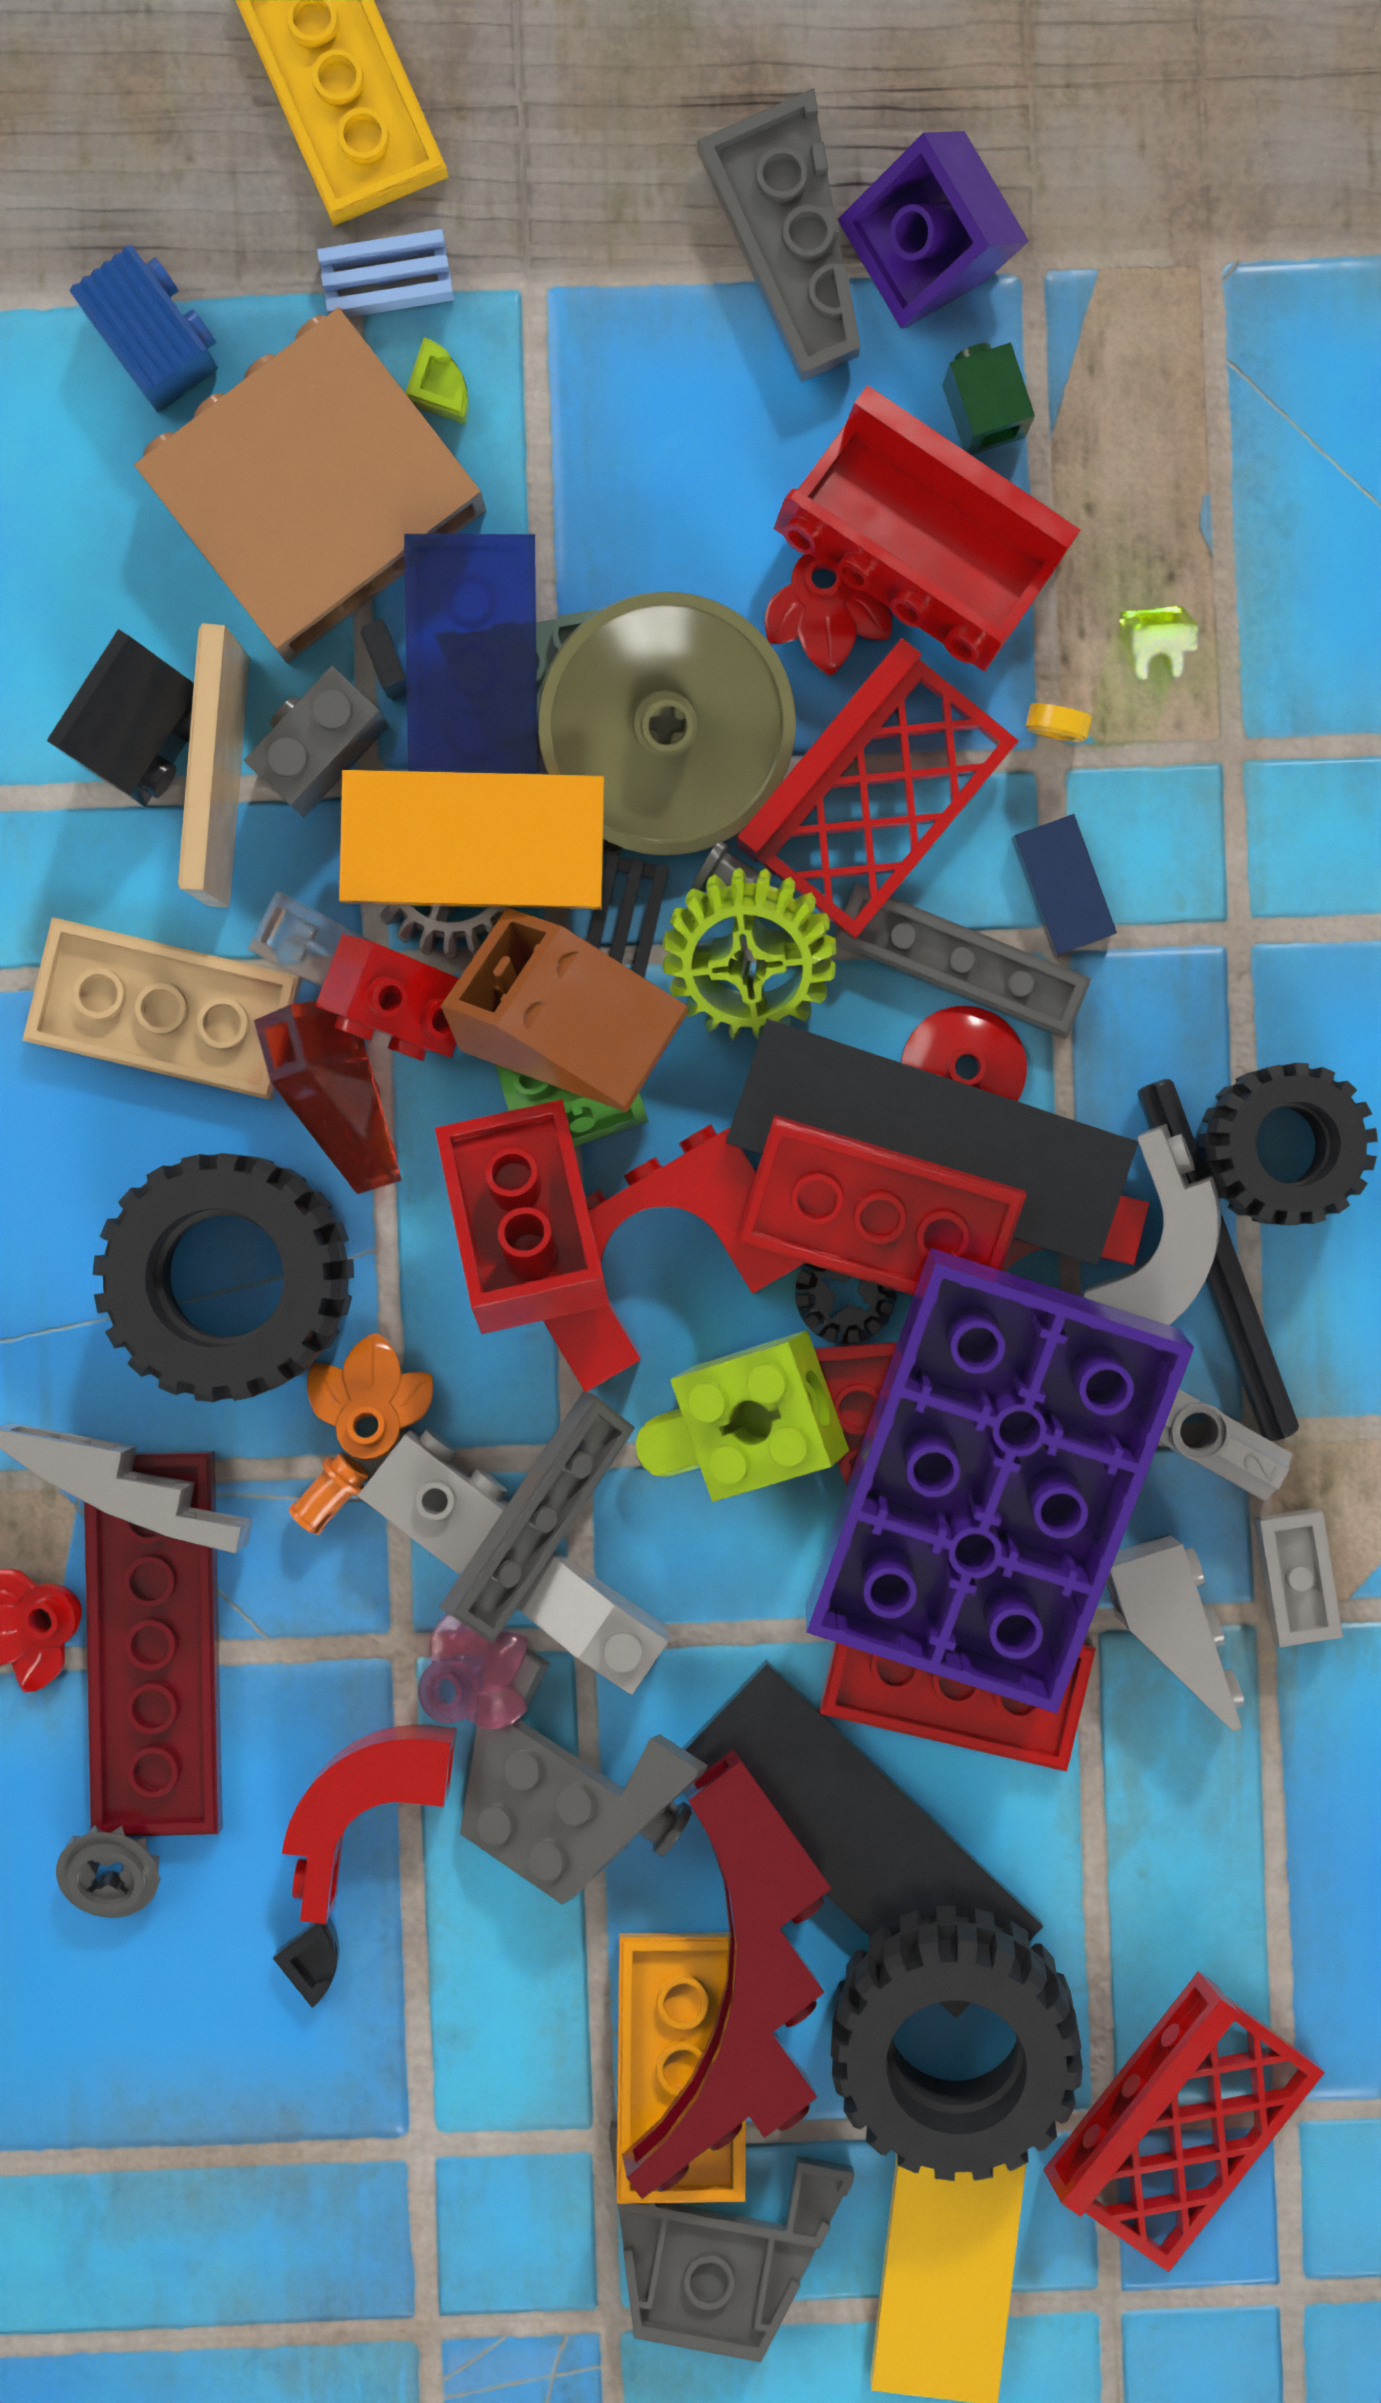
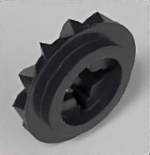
M804 1263L796 1280L795 1301L802 1320L817 1336L838 1344L856 1343L868 1340L889 1322L897 1300L896 1290L859 1279L860 1284L856 1291L863 1297L862 1301L869 1306L867 1311L859 1306L855 1308L847 1304L841 1311L837 1310L831 1318L828 1315L834 1308L832 1303L836 1296L829 1290L830 1286L822 1281V1279L826 1275L833 1281L837 1279L845 1283L851 1276Z

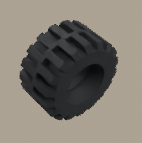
M1309 1063L1279 1064L1246 1073L1236 1078L1235 1084L1224 1087L1215 1096L1219 1101L1217 1105L1207 1108L1202 1121L1208 1123L1206 1133L1198 1134V1148H1206L1207 1160L1202 1161L1206 1175H1213L1219 1198H1226L1230 1202L1227 1208L1237 1215L1252 1217L1251 1221L1299 1226V1224H1314L1326 1220L1325 1215L1339 1214L1349 1207L1350 1204L1346 1198L1349 1195H1360L1368 1183L1361 1179L1360 1176L1365 1170H1374L1377 1156L1367 1154V1143L1378 1142L1377 1129H1365L1363 1118L1372 1115L1366 1102L1355 1103L1351 1098L1357 1089L1349 1081H1334L1335 1072L1324 1067L1311 1069L1309 1068ZM1279 1107H1287L1299 1113L1310 1125L1315 1138V1154L1312 1164L1307 1172L1293 1183H1281L1272 1178L1262 1167L1256 1151V1137L1262 1121L1273 1109Z

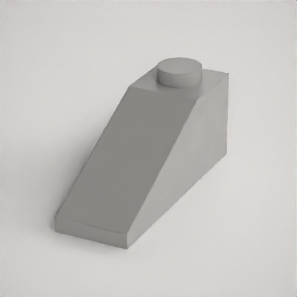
M556 1550L517 1607L519 1611L576 1658L630 1695H633L669 1642L668 1626Z

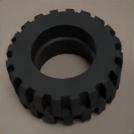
M226 1153L215 1155L198 1154L181 1158V1163L176 1165H163L146 1175L148 1182L141 1188H130L118 1201L119 1205L123 1208L118 1218L107 1219L99 1236L107 1240L108 1243L104 1255H94L92 1275L103 1276L104 1293L94 1294L97 1313L108 1312L113 1327L105 1331L114 1349L125 1347L133 1357L130 1358L127 1364L141 1377L152 1374L159 1379L158 1388L174 1395L184 1392L194 1394L196 1401L216 1402L221 1399L231 1398L237 1401L257 1396L286 1384L289 1380L303 1374L317 1362L316 1358L323 1350L331 1347L340 1333L337 1330V1326L341 1317L348 1315L352 1296L347 1295L349 1279L354 1278L353 1259H347L344 1242L349 1241L343 1223H336L329 1211L333 1206L322 1192H315L306 1184V1178L292 1169L282 1168L275 1165L274 1161L259 1157ZM221 1215L244 1218L265 1230L278 1249L284 1272L281 1299L271 1317L257 1329L234 1337L211 1335L193 1325L179 1308L171 1286L172 1259L183 1235L200 1221Z
M936 1906L937 1917L922 1921L920 1912L916 1910L900 1916V1931L892 1935L889 1929L883 1925L870 1935L868 1953L864 1950H856L846 1965V1979L838 1983L832 2020L830 2056L833 2058L832 2078L835 2091L838 2095L844 2097L843 2111L852 2126L857 2129H862L866 2126V2142L880 2155L886 2156L890 2150L897 2153L898 2166L915 2174L919 2173L921 2166L934 2169L935 2179L955 2181V2172H972L974 2181L993 2178V2167L1006 2164L1008 2170L1013 2171L1028 2163L1027 2150L1032 2146L1038 2151H1044L1057 2138L1055 2121L1061 2124L1068 2122L1076 2105L1074 2090L1081 2086L1083 2065L1080 2053L1082 2047L1071 1991L1064 1974L1056 1972L1053 1956L1042 1944L1035 1943L1030 1948L1027 1931L1014 1922H1006L1002 1929L994 1925L993 1913L974 1908L972 1918L956 1916V1906ZM944 2001H965L983 2006L1003 2018L1016 2033V2043L1010 2054L1000 2065L982 2076L961 2081L943 2080L919 2071L899 2053L894 2045L893 2038L901 2024L916 2011L928 2005Z

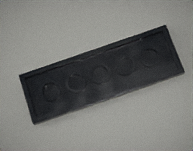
M768 1018L766 1019L725 1142L762 1155L773 1117L778 1115L1025 1190L1027 1196L1012 1238L1098 1266L1138 1145V1141Z
M767 1660L759 1666L682 1748L707 1764V1769L734 1749L832 1888L825 1895L868 1936L872 1935L883 1925L889 1929L892 1935L900 1931V1916L916 1910L920 1912L922 1921L937 1917L936 1906H956V1916L972 1918L974 1908L991 1912L994 1915L995 1926L1003 1929L1006 1922L1012 1921L1027 1931L1029 1941L1044 1927L1041 1920L829 1718L820 1714L819 1709ZM965 2001L939 2002L955 2018L970 2004V2002Z

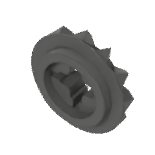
M94 1825L82 1837L72 1835L59 1856L56 1866V1878L64 1896L77 1908L100 1917H124L143 1909L155 1896L161 1879L158 1871L160 1856L150 1854L147 1851L146 1837L136 1840L126 1837L122 1825L112 1833L103 1832L98 1826ZM114 1862L123 1864L120 1874L112 1871L106 1875L102 1874L95 1879L100 1863L104 1866L112 1865Z

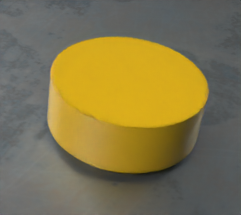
M1031 703L1025 727L1027 731L1043 737L1069 742H1084V740L1088 739L1093 716L1071 708Z

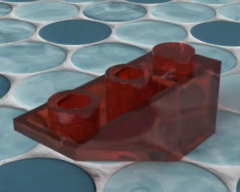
M317 1000L289 1004L255 1019L254 1023L271 1084L356 1194L366 1193L402 1181L397 1164L396 1149L391 1141L380 1101V1089L374 1079L364 1039L334 1028L338 1016L315 1007Z

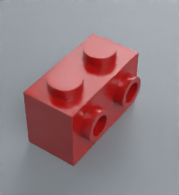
M342 933L315 1005L319 1009L338 1016L334 1028L368 1041L372 1040L376 1030L391 1036L388 1049L422 1062L427 1051L452 1058L457 1045L441 1005L459 980L458 977L373 941Z

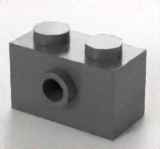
M331 666L300 700L296 696L292 697L276 711L270 722L273 729L243 761L305 818L342 778V770H349L386 731L389 724L381 711Z

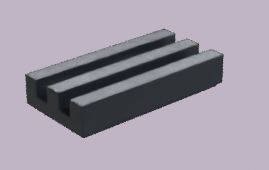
M607 853L602 878V910H594L587 942L600 950L617 872L628 874L610 957L622 964L641 878L652 879L653 884L633 968L635 973L645 978L668 879L669 867L659 864L657 866L646 864L645 861L637 859L628 860L620 858L619 855Z

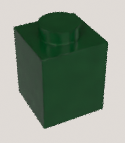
M1011 342L995 348H991L989 343H980L959 352L954 357V361L949 363L942 386L963 450L970 455H974L1026 438L1035 414Z

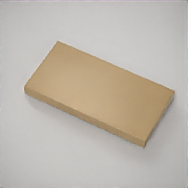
M202 623L198 629L178 886L181 890L207 906L230 908L250 656L225 625Z
M52 917L22 1041L274 1101L303 978Z

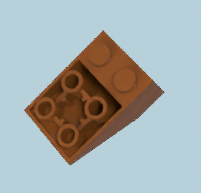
M510 908L505 909L441 1005L461 1052L626 1113L689 1012L687 1005L563 926Z

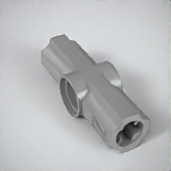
M1181 1389L1177 1392L1159 1442L1168 1446L1172 1451L1191 1459L1263 1501H1267L1280 1488L1289 1472V1464L1293 1456L1288 1450L1224 1415L1216 1407L1203 1403ZM1193 1413H1201L1207 1425L1205 1436L1194 1445H1185L1180 1433L1182 1422Z

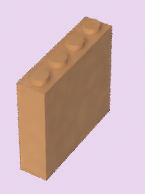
M339 307L326 317L318 315L308 320L296 333L294 342L277 355L268 354L256 360L246 371L245 379L225 395L217 393L204 400L196 409L194 419L175 433L167 432L156 437L145 448L143 458L134 464L155 494L287 664L486 512L480 489Z

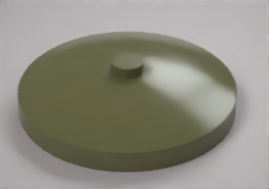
M658 591L626 597L609 604L582 622L569 635L551 662L541 689L537 712L539 748L547 774L604 776L603 839L622 848L651 855H681L705 850L715 846L719 840L724 842L742 831L782 783L789 767L795 741L796 715L791 685L777 653L768 640L748 620L729 607L711 599L682 592Z

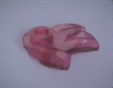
M446 1613L435 1626L430 1637L432 1664L425 1669L418 1685L419 1701L424 1711L432 1719L441 1723H455L468 1719L485 1729L503 1728L518 1720L527 1712L528 1707L524 1699L510 1683L515 1679L522 1667L528 1645L527 1637L518 1633L501 1631L492 1644ZM444 1679L450 1680L456 1688V1696L451 1703L444 1701L440 1696L439 1688Z

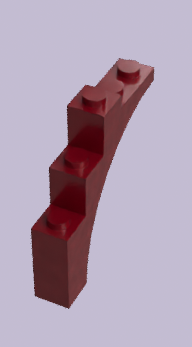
M734 1749L709 1767L694 1784L684 1790L690 1805L709 1836L723 1878L729 1924L726 1982L713 2031L690 2079L662 2117L622 2154L626 2177L641 2199L645 2198L656 2188L662 2192L677 2184L688 2172L691 2161L708 2148L715 2151L729 2144L742 2129V2122L750 2117L762 2136L766 2138L776 2129L785 2131L799 2123L810 2109L809 2104L817 2098L808 2076L781 2040L776 2030L783 2024L786 2027H792L806 2019L816 2008V1999L825 1992L815 1974L781 1927L790 1920L793 1924H798L811 1917L823 1905L824 1899L822 1896L832 1888Z

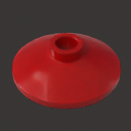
M975 1006L949 1007L928 1016L909 1036L901 1057V1063L1015 1101H1018L1021 1097L1026 1082V1055L1016 1032L998 1015ZM960 1056H970L977 1062L978 1071L974 1078L969 1080L963 1079L956 1073L955 1063Z

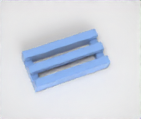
M442 229L317 249L328 315L338 307L349 318L455 300ZM434 254V256L335 272V270ZM432 274L438 275V281L339 296L340 289L370 284L384 285L399 282L401 279Z

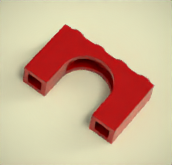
M710 1124L678 1143L684 1154L662 1167L657 1157H654L625 1174L624 1178L629 1187L607 1199L602 1189L585 1198L601 1269L606 1245L619 1225L632 1215L654 1207L679 1208L703 1219L719 1237L752 1294L805 1262L736 1242V1236L756 1172L742 1148L725 1143L730 1128L717 1134ZM610 1300V1305L543 1320L585 1393L640 1361L642 1358V1354Z

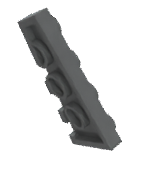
M814 88L705 136L697 142L699 157L801 382L859 357L860 341L848 274L843 262L839 240L840 230L836 207L833 206L825 146L821 139L818 123V107Z

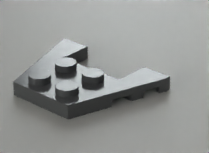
M503 1634L499 1635L495 1642L490 1644L460 1834L563 1905L583 1890L628 1847V1844L647 1825L655 1821L669 1808L671 1803L688 1786L694 1784L705 1773L708 1765L659 1734L650 1738L625 1789L523 1722V1718L551 1663L508 1635Z
M611 2121L609 2142L616 2189L617 2122ZM796 2156L784 2224L674 2203L617 2204L634 2338L762 2362L801 2286L800 2280L816 2248L821 2247L831 2227L830 2221L843 2196H847L853 2184L855 2174L853 2167Z

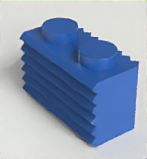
M132 245L125 246L122 253L114 254L110 261H104L101 268L93 269L90 276H84L80 283L73 284L70 288V293L157 413L218 369L208 351L210 347L217 343L194 309L182 315L171 300V297L178 293L179 290L156 257L145 264Z

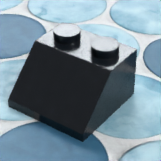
M118 629L46 741L89 772L146 807L152 796L159 798L168 789L177 771V767L173 763L186 743H189L194 683L132 637Z

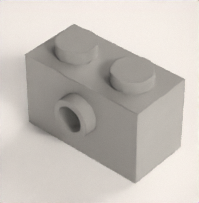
M412 1428L402 1437L357 1496L460 1575L509 1502L503 1499L507 1489L484 1470L477 1468L471 1474L452 1458L457 1453L456 1449L437 1433L426 1429L421 1435Z

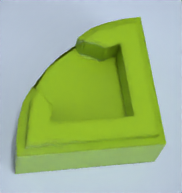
M424 337L405 393L417 409L466 425L469 414V396L462 372L446 349Z

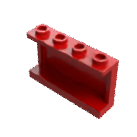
M868 385L854 402L845 426L798 489L792 488L784 498L773 528L784 536L792 548L803 554H811L835 570L841 580L848 586L867 592L891 608L892 613L901 622L911 627H919L944 644L946 650L954 658L964 663H972L983 672H986L1081 531V529Z

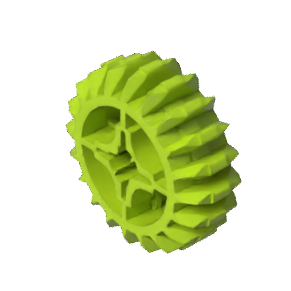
M739 867L733 871L731 886L727 887L723 880L714 874L708 878L706 885L707 894L692 888L686 895L685 903L687 908L677 907L672 912L670 923L674 929L665 932L662 944L664 949L670 952L663 960L664 974L675 976L670 985L672 996H689L685 1003L689 1010L687 1017L705 1011L707 1013L705 1027L708 1032L717 1028L720 1022L729 1024V1036L733 1041L741 1034L742 1027H752V1033L759 1041L767 1018L789 1026L791 1025L790 1015L806 1022L811 1017L812 1006L810 1002L822 1004L827 997V986L824 982L831 981L835 976L836 964L829 958L836 954L837 943L833 936L825 935L830 928V919L827 913L811 914L816 904V898L812 892L793 899L795 881L791 877L782 881L778 889L770 886L771 875L766 868L758 874L757 883H747L746 874ZM758 916L777 923L785 930L774 931L766 928L759 921ZM734 917V927L730 934L720 938H713L711 945L698 946V941L710 927L726 918ZM744 934L748 949L752 951L753 958L757 959L755 975L752 972L751 961L747 960L745 951H740L742 950ZM800 965L797 972L786 983L765 992V980L770 976L786 973L787 966ZM717 980H727L733 983L740 992L722 985Z

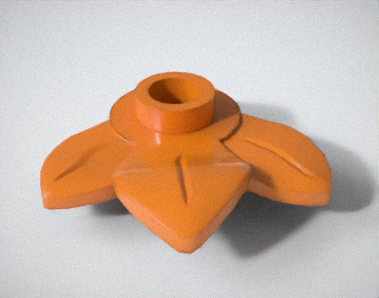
M373 1333L354 1346L345 1359L343 1369L322 1363H315L310 1367L307 1376V1393L314 1414L327 1424L336 1427L337 1439L341 1447L349 1455L360 1460H376L387 1455L395 1447L402 1429L417 1423L426 1415L433 1398V1377L430 1373L425 1372L402 1374L395 1350L380 1334ZM365 1417H375L378 1420V1429L375 1434L367 1438L358 1436L356 1428L359 1421Z

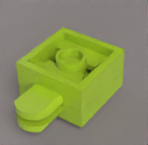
M808 1330L692 1366L673 1377L670 1381L680 1408L657 1415L647 1421L639 1430L636 1439L637 1457L643 1467L654 1476L670 1477L701 1468L712 1502L832 1467L849 1451Z

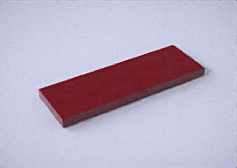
M215 1451L136 1452L132 1471L195 1482L191 1508L216 1512ZM84 1502L91 1828L96 1825L103 1832L112 1833L122 1825L125 1836L217 1835L223 1829L217 1549L162 1535L107 1514Z

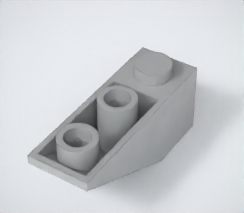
M1166 1535L1118 1551L1106 1582L1116 1617L1233 1732L1242 1729L1236 1708L1244 1706L1243 1694L1231 1668L1223 1670L1216 1647L1225 1645L1224 1635L1213 1609L1204 1610L1197 1586L1205 1584V1577L1192 1547L1184 1549L1181 1542L1171 1535Z

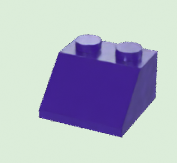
M965 131L922 133L838 218L840 226L900 328L911 326L983 284L1029 242Z

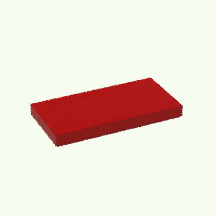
M774 1115L736 1236V1242L914 1295L930 1248L1001 1270L1027 1195L1025 1190Z
M834 1642L820 1700L819 1712L830 1717L1067 1772L1096 1648L1093 1644L1083 1643L1057 1713Z

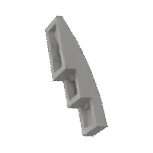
M16 1423L0 1426V1449L43 1480L107 1514L171 1538L235 1554L249 1543L253 1519L191 1508L195 1482L132 1471L136 1445Z

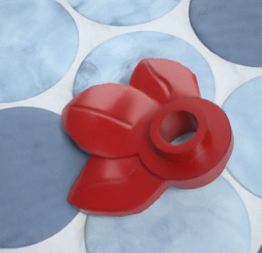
M804 554L798 559L792 571L791 583L772 596L765 612V632L768 642L770 644H784L799 638L801 647L808 659L826 676L834 675L844 664L854 646L856 635L873 641H886L890 638L892 631V617L888 606L867 592L848 586L841 580L835 570L811 554ZM822 569L831 572L835 578V583L826 589L817 587L811 579L814 572Z
M3 1568L0 1569V1666L11 1663L21 1691L24 1693L35 1692L52 1682L63 1670L65 1665L64 1643L69 1641L78 1630L82 1617L81 1603L76 1594L65 1586L50 1583L37 1585L22 1571ZM42 1610L49 1614L51 1624L45 1619Z

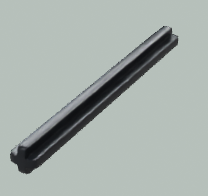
M1163 1079L1143 1086L1138 1090L1137 1096L1149 1129L1167 1124L1171 1137L1179 1134L1183 1135L1195 1168L1194 1171L1185 1173L1188 1183L1208 1177L1174 1082L1170 1079ZM1221 1213L1219 1243L1205 1282L1261 1435L1270 1441L1285 1439L1298 1431L1299 1424Z

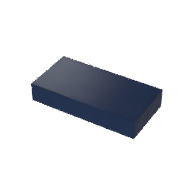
M1074 814L1016 834L1011 838L1054 957L1117 934Z

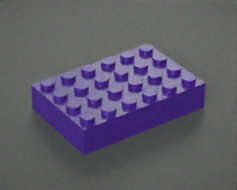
M930 1248L805 1605L806 1633L1057 1713L1194 1350L1193 1345L1181 1329Z

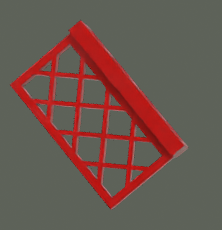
M903 638L898 641L737 836V848L755 863L759 861L780 880L784 881L791 877L795 881L794 891L800 896L812 892L816 898L815 908L821 913H827L830 921L854 940L1019 741L920 660L922 653ZM920 682L941 699L943 722L907 725L905 699ZM951 708L966 720L952 721ZM897 710L898 726L883 727ZM978 729L997 745L996 749L984 763L956 766L954 731ZM944 733L947 767L911 770L908 736ZM899 737L902 771L866 774L864 749L872 739ZM856 760L858 775L842 777ZM973 775L959 792L957 776ZM948 777L951 803L944 812L916 815L912 781ZM904 781L907 816L870 819L867 785ZM859 786L862 820L825 824L823 799L832 788ZM816 808L817 825L801 826ZM933 824L918 842L917 825ZM908 826L910 853L902 862L875 864L872 829ZM863 830L866 865L830 869L826 834ZM818 835L822 870L795 872L776 855L791 837ZM892 873L877 891L876 874ZM867 875L870 901L854 920L833 903L831 878ZM823 879L824 895L807 881Z
M1198 1971L1047 2163L1043 2171L1064 2206L1080 2217L1086 2213L1169 2272L1325 2072L1316 2062L1227 1997L1214 1982ZM1235 2021L1247 2031L1248 2052L1218 2057L1217 2043ZM1260 2040L1270 2048L1261 2049ZM1289 2061L1298 2068L1284 2088L1265 2091L1264 2065ZM1250 2068L1252 2094L1222 2099L1220 2073ZM1207 2076L1209 2101L1179 2107L1177 2094L1189 2079ZM1253 2111L1255 2125L1246 2137L1225 2141L1223 2116ZM1211 2118L1213 2143L1182 2149L1180 2124ZM1168 2126L1170 2151L1139 2157L1138 2144L1150 2129ZM1215 2161L1216 2175L1206 2187L1186 2191L1184 2166ZM1172 2169L1174 2193L1143 2199L1141 2174ZM1129 2177L1131 2201L1105 2206L1096 2199L1110 2180ZM1176 2211L1177 2225L1161 2245L1146 2235L1145 2216ZM1133 2219L1134 2226L1126 2220Z

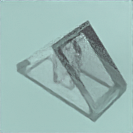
M276 891L248 950L322 987L342 933L365 940L369 939L291 897Z

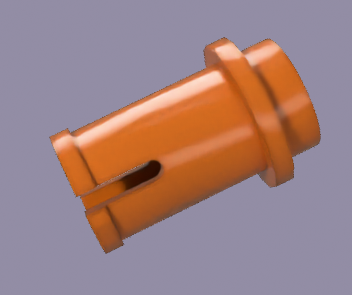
M339 1452L335 1458L327 1457L322 1462L324 1471L297 1502H294L288 1508L292 1518L302 1528L312 1534L320 1535L326 1524L352 1495L357 1496L364 1488L363 1483L369 1477L363 1466L344 1452Z

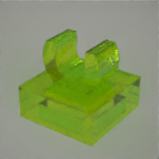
M1177 606L1121 611L1119 637L1131 653V668L1139 680L1147 679L1148 661L1158 653L1167 654L1166 669L1172 677L1180 676L1184 668V658L1181 651L1197 650L1198 624L1185 608Z

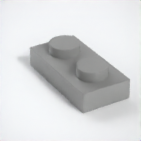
M1312 1508L1255 1517L1254 1523L1273 1643L1281 1648L1343 1638L1323 1511Z

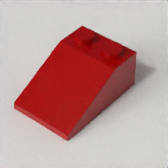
M563 1099L436 1127L435 1132L470 1305L481 1334L610 1305Z

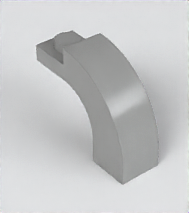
M1167 1124L1142 1132L1137 1137L1163 1209L1164 1225L1159 1246L1146 1262L1134 1270L1091 1284L1084 1292V1297L1170 1325L1189 1307L1206 1281L1219 1243L1221 1206L1213 1175L1188 1183L1185 1173L1194 1171L1195 1168L1182 1134L1171 1137Z

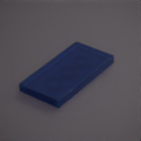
M404 534L408 771L538 774L535 534Z

